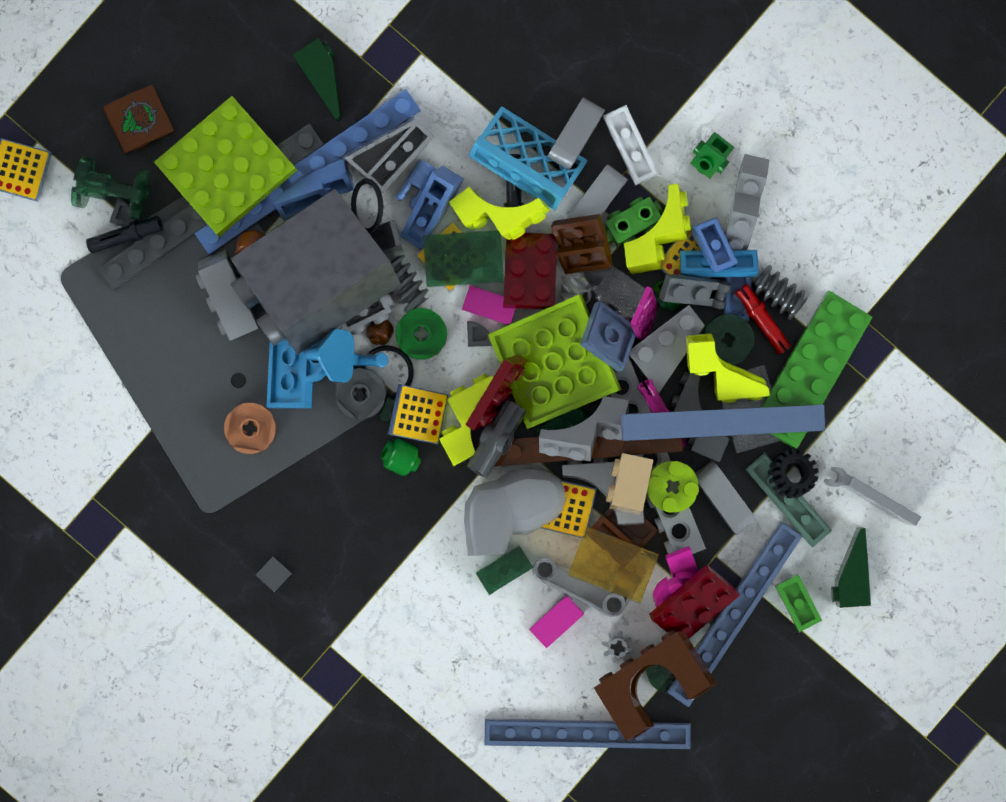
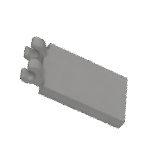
M831 467L830 469L837 474L836 481L824 479L826 485L832 487L843 486L908 525L916 526L921 519V516L855 477L848 475L840 467Z

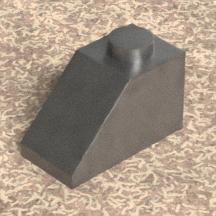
M395 220L383 223L374 232L369 233L384 254L403 250Z

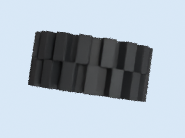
M791 449L775 457L774 461L769 465L772 469L768 470V475H772L769 483L774 482L776 485L773 487V490L777 491L780 489V496L783 497L787 494L786 498L791 499L793 497L798 498L813 489L816 485L814 483L818 481V476L814 475L819 471L818 468L813 469V465L816 464L815 460L811 462L808 460L811 457L810 454L803 455V450L796 452V449ZM788 465H794L799 470L801 479L798 483H793L788 479L785 471Z

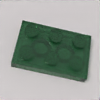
M498 230L423 235L427 288L504 282L501 234Z

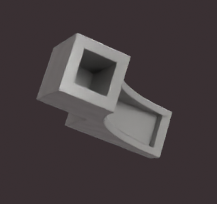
M744 154L725 230V236L732 250L748 249L758 218L761 195L767 180L769 159Z
M603 396L597 410L582 423L560 430L541 429L539 453L549 456L568 457L577 461H591L597 436L609 440H622L621 414H629V400Z
M608 458L593 459V463L582 464V460H569L567 465H562V477L587 482L600 490L607 498L610 484H615V477L611 476L614 462H608ZM614 510L617 526L644 523L643 512L638 515Z

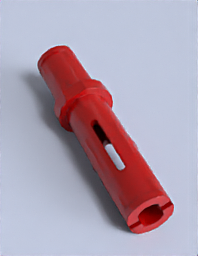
M748 283L741 286L747 298L738 288L734 294L744 305L748 316L752 317L777 351V354L785 352L778 341L788 350L792 344L780 331L764 308V303L758 300Z

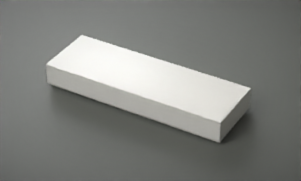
M627 105L603 115V119L634 185L636 186L658 176V171Z

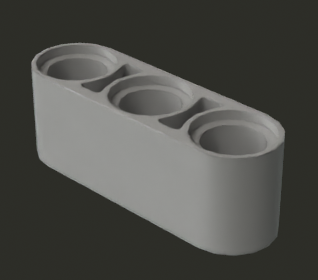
M583 97L547 158L570 170L602 118L605 109Z
M607 164L566 219L595 214L602 216L628 179Z
M713 460L695 473L698 479V486L735 535H738L757 521L751 510Z

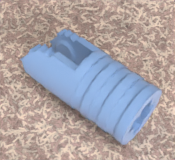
M419 159L395 198L399 201L404 199L412 185L418 189L409 205L411 209H414L431 173L436 168Z

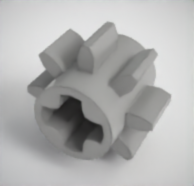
M582 275L578 279L572 276L563 282L560 297L565 301L582 294L585 304H587L591 299L590 291L593 290V287Z
M622 631L615 637L609 632L610 640L602 642V645L608 648L603 655L608 656L611 654L613 656V663L620 657L626 661L625 654L634 651L627 645L632 639L627 638L624 640L622 638ZM617 640H620L624 650L614 653L611 644H616Z

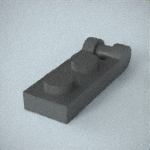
M666 274L659 298L663 302L712 306L717 309H724L726 304L725 296L726 293L730 292L732 284L721 279ZM712 290H716L715 296L711 295Z

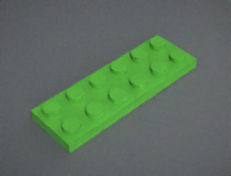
M830 290L827 291L769 391L770 396H766L760 408L823 405L870 323L872 316ZM807 432L769 434L793 449H797Z

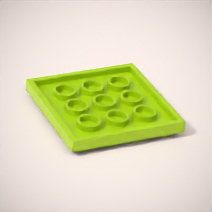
M233 96L227 99L154 162L218 237L222 236L298 171Z
M582 294L488 334L500 365L504 359L518 354L527 359L523 366L526 368L523 376L519 381L515 380L511 386L516 404L526 411L523 421L527 429L621 390L613 368L580 345L590 317Z

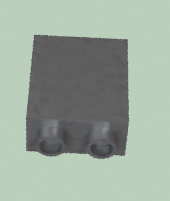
M333 189L231 258L241 275L240 278L230 284L247 310L260 303L267 313L256 321L273 346L286 339L297 355L327 336L332 329H337L401 285L390 260L336 189Z

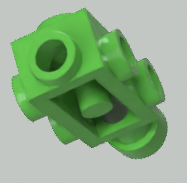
M640 197L629 204L630 208L624 212L617 210L608 215L605 227L609 245L615 243L617 247L624 246V243L637 239L638 235L649 232L663 214L657 201L653 202L650 197L645 200ZM642 210L649 211L650 216L648 218H643L640 215V212ZM619 223H626L628 228L625 231H621L618 228Z

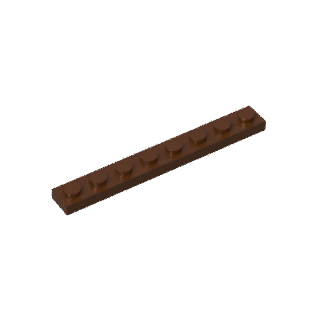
M597 436L592 458L621 456L622 453L640 455L683 451L682 438L622 441L617 439L609 440ZM539 437L517 438L513 440L508 452L500 456L495 467L573 459L539 453ZM475 442L476 450L479 447L480 442Z

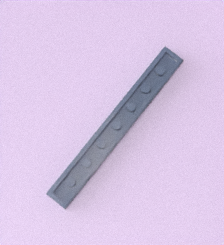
M824 405L621 414L622 441L825 431Z
M782 521L779 522L737 585L736 589L740 596L717 615L695 648L710 673L713 672L802 538L801 534ZM676 678L666 691L687 707L694 700L688 698Z
M485 719L484 745L690 749L691 723L652 722L654 727L636 739L626 741L614 721Z

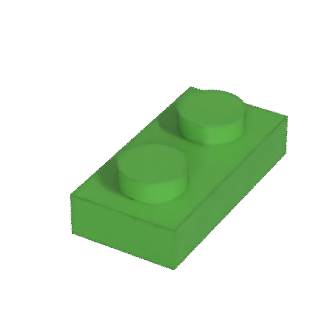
M798 574L775 585L798 632L822 621Z

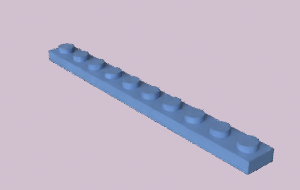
M407 89L403 90L295 164L297 172L222 236L218 237L208 224L194 234L208 254H213L241 233H244L276 211L274 200L296 182L326 165L342 160V156L406 122L421 112L420 108Z

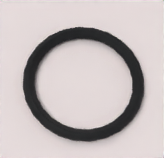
M366 178L360 180L353 190L351 210L358 218L356 202L359 189L364 184L371 185L377 195L378 214L374 225L370 228L365 227L368 233H372L379 227L382 221L384 205L379 186L373 180Z
M384 345L376 347L366 354L374 355L381 351H392L402 356L408 366V379L405 385H411L414 376L413 364L409 356L401 349ZM397 392L387 394L386 400L396 398Z

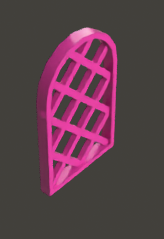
M648 286L630 323L636 338L644 340L649 334L658 307L653 290Z

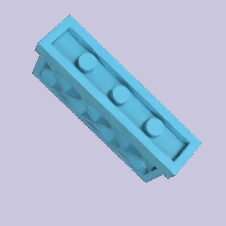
M502 106L481 136L477 138L469 153L470 158L535 199H542L548 207L555 211L588 161L579 155L575 161L578 164L576 169L566 170V168L559 165V171H549L547 162L552 160L544 155L542 146H550L552 148L556 140ZM502 116L510 121L512 128L501 129L500 117ZM520 133H529L534 141L523 142ZM515 134L517 143L506 144L503 135ZM497 135L500 145H494L487 141V136ZM536 147L539 157L528 158L525 148ZM519 149L522 159H516L509 155L508 150ZM541 163L544 172H536L531 168L530 164ZM563 176L564 188L554 183L552 177Z

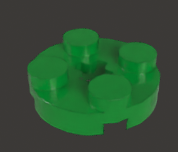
M417 308L409 311L400 319L396 327V341L405 354L414 359L425 360L439 354L447 340L445 323L438 314L430 309ZM419 327H424V330L429 332V336L425 337L424 341H419V338L414 336V332L419 331Z

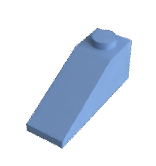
M444 166L433 171L400 237L422 250L449 208V201L455 198L464 178Z

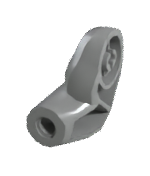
M522 468L509 471L497 480L476 485L465 502L464 525L467 555L480 556L506 553L512 534L527 535L554 521L563 511L566 502L565 488L561 480L549 471Z

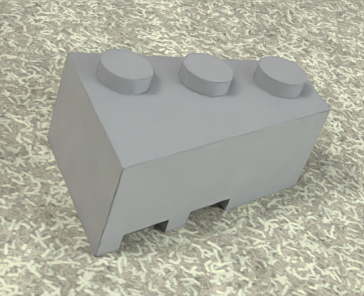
M411 118L342 156V158L364 179L368 178L377 183L383 194L435 136L417 119Z
M224 249L198 260L199 274L195 276L200 288H206L210 296L206 298L211 312L216 311L220 318L216 322L221 334H227L231 341L258 329V323L252 309L247 310L230 285L238 279V276L228 259L227 250Z
M688 305L633 347L629 358L646 380L651 379L655 388L660 393L687 353L686 336L699 335L705 325L690 305Z

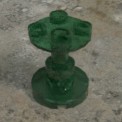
M81 157L74 173L73 180L76 181V185L71 190V204L73 207L84 209L90 197L107 200L109 196L130 200V218L140 220L143 209L141 202L147 201L149 186H145L148 181L149 170L140 169L136 175L134 185L112 181L111 175L95 172V160L89 157Z

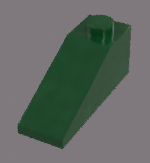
M319 38L293 54V57L338 123L342 119L335 64L332 59L335 53L327 41L322 44Z
M863 527L856 528L834 580L835 586L831 587L832 602H836V606L839 608L871 606L866 528Z

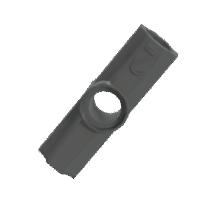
M506 400L494 422L488 424L483 430L480 437V445L467 467L477 475L488 478L500 456L505 455L510 449L514 440L513 434L524 418L526 411L516 403Z

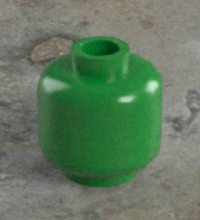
M400 438L392 442L388 441L381 454L384 467L400 476H406L411 471L415 472L421 461V458L418 457L417 446Z

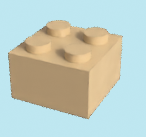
M622 453L620 459L615 458L611 476L616 477L615 484H610L606 502H611L609 509L638 515L643 512L653 459Z

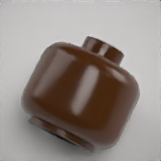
M388 320L379 324L371 321L366 329V336L374 345H386L393 335L394 328Z

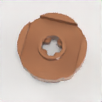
M243 403L227 415L224 423V434L229 444L236 451L244 454H256L266 450L273 442L276 435V422L273 414L264 406L257 403ZM249 421H253L254 426L257 427V432H253L252 436H248L247 431L243 430L244 425H248Z

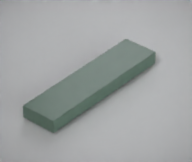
M763 453L745 469L746 472L808 544L814 547L832 530L803 496L789 499L786 498L787 494L783 497L779 495L780 489L777 491L773 490V487L776 485L774 482L769 483L772 475H768V470L772 469L769 465L773 461L766 453Z

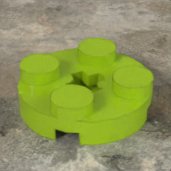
M666 461L660 463L651 471L647 494L650 501L658 509L669 513L681 512L694 503L699 492L698 479L695 472L688 465L678 461ZM668 480L679 482L680 485L677 487L678 492L676 494L672 491L669 493L666 491Z

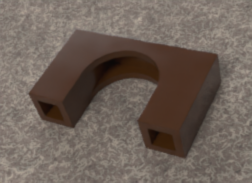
M672 630L661 637V643L656 646L651 644L640 651V657L635 660L633 658L626 660L619 665L621 670L615 674L612 672L605 674L599 679L600 684L594 687L626 741L634 740L654 727L637 695L638 680L647 668L653 665H660L669 669L689 699L698 698L717 685L684 631L675 632Z

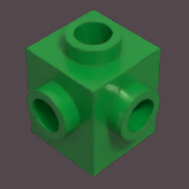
M714 132L706 143L701 140L692 152L696 156L690 164L698 172L711 179L716 171L721 174L730 162L726 158L735 147Z

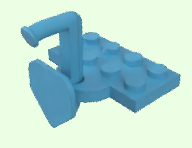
M332 329L327 336L299 355L294 352L286 339L276 346H273L270 342L266 408H312L313 382L320 381L326 375L332 382H348L353 375V366H378L383 368L388 364V356L383 352L376 355L354 354V338L352 334L347 330Z

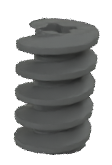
M400 255L390 261L401 283L399 287L393 290L392 294L393 296L402 295L398 303L399 305L408 303L404 308V312L408 313L429 299L424 297L429 290L427 288L419 290L423 281H413L417 273L416 271L407 272L411 264L402 265L401 262L405 255Z
M768 265L752 285V287L756 286L755 295L757 296L764 292V302L773 298L771 307L774 308L781 304L779 313L782 314L789 310L788 319L791 320L802 308L808 297L803 299L805 295V290L803 289L795 293L797 288L795 283L787 287L789 281L787 277L779 281V271L770 275L772 266Z

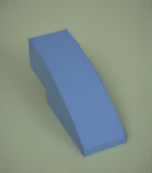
M344 159L336 161L296 182L274 200V205L283 221L288 220L333 189H336L339 195L353 191L352 174Z

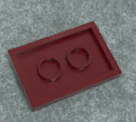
M524 233L517 239H506L503 308L547 309L555 305L557 240L554 234Z
M518 354L503 360L466 422V426L476 430L494 422L500 412L497 410L502 402L505 403L513 392L511 389L512 384L515 380L519 381L526 370L523 366L527 359Z
M706 565L649 613V616L654 623L667 633L672 630L675 632L684 631L688 638H691L737 599L740 594L733 585Z

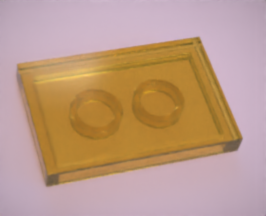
M586 527L568 576L641 603L659 554Z

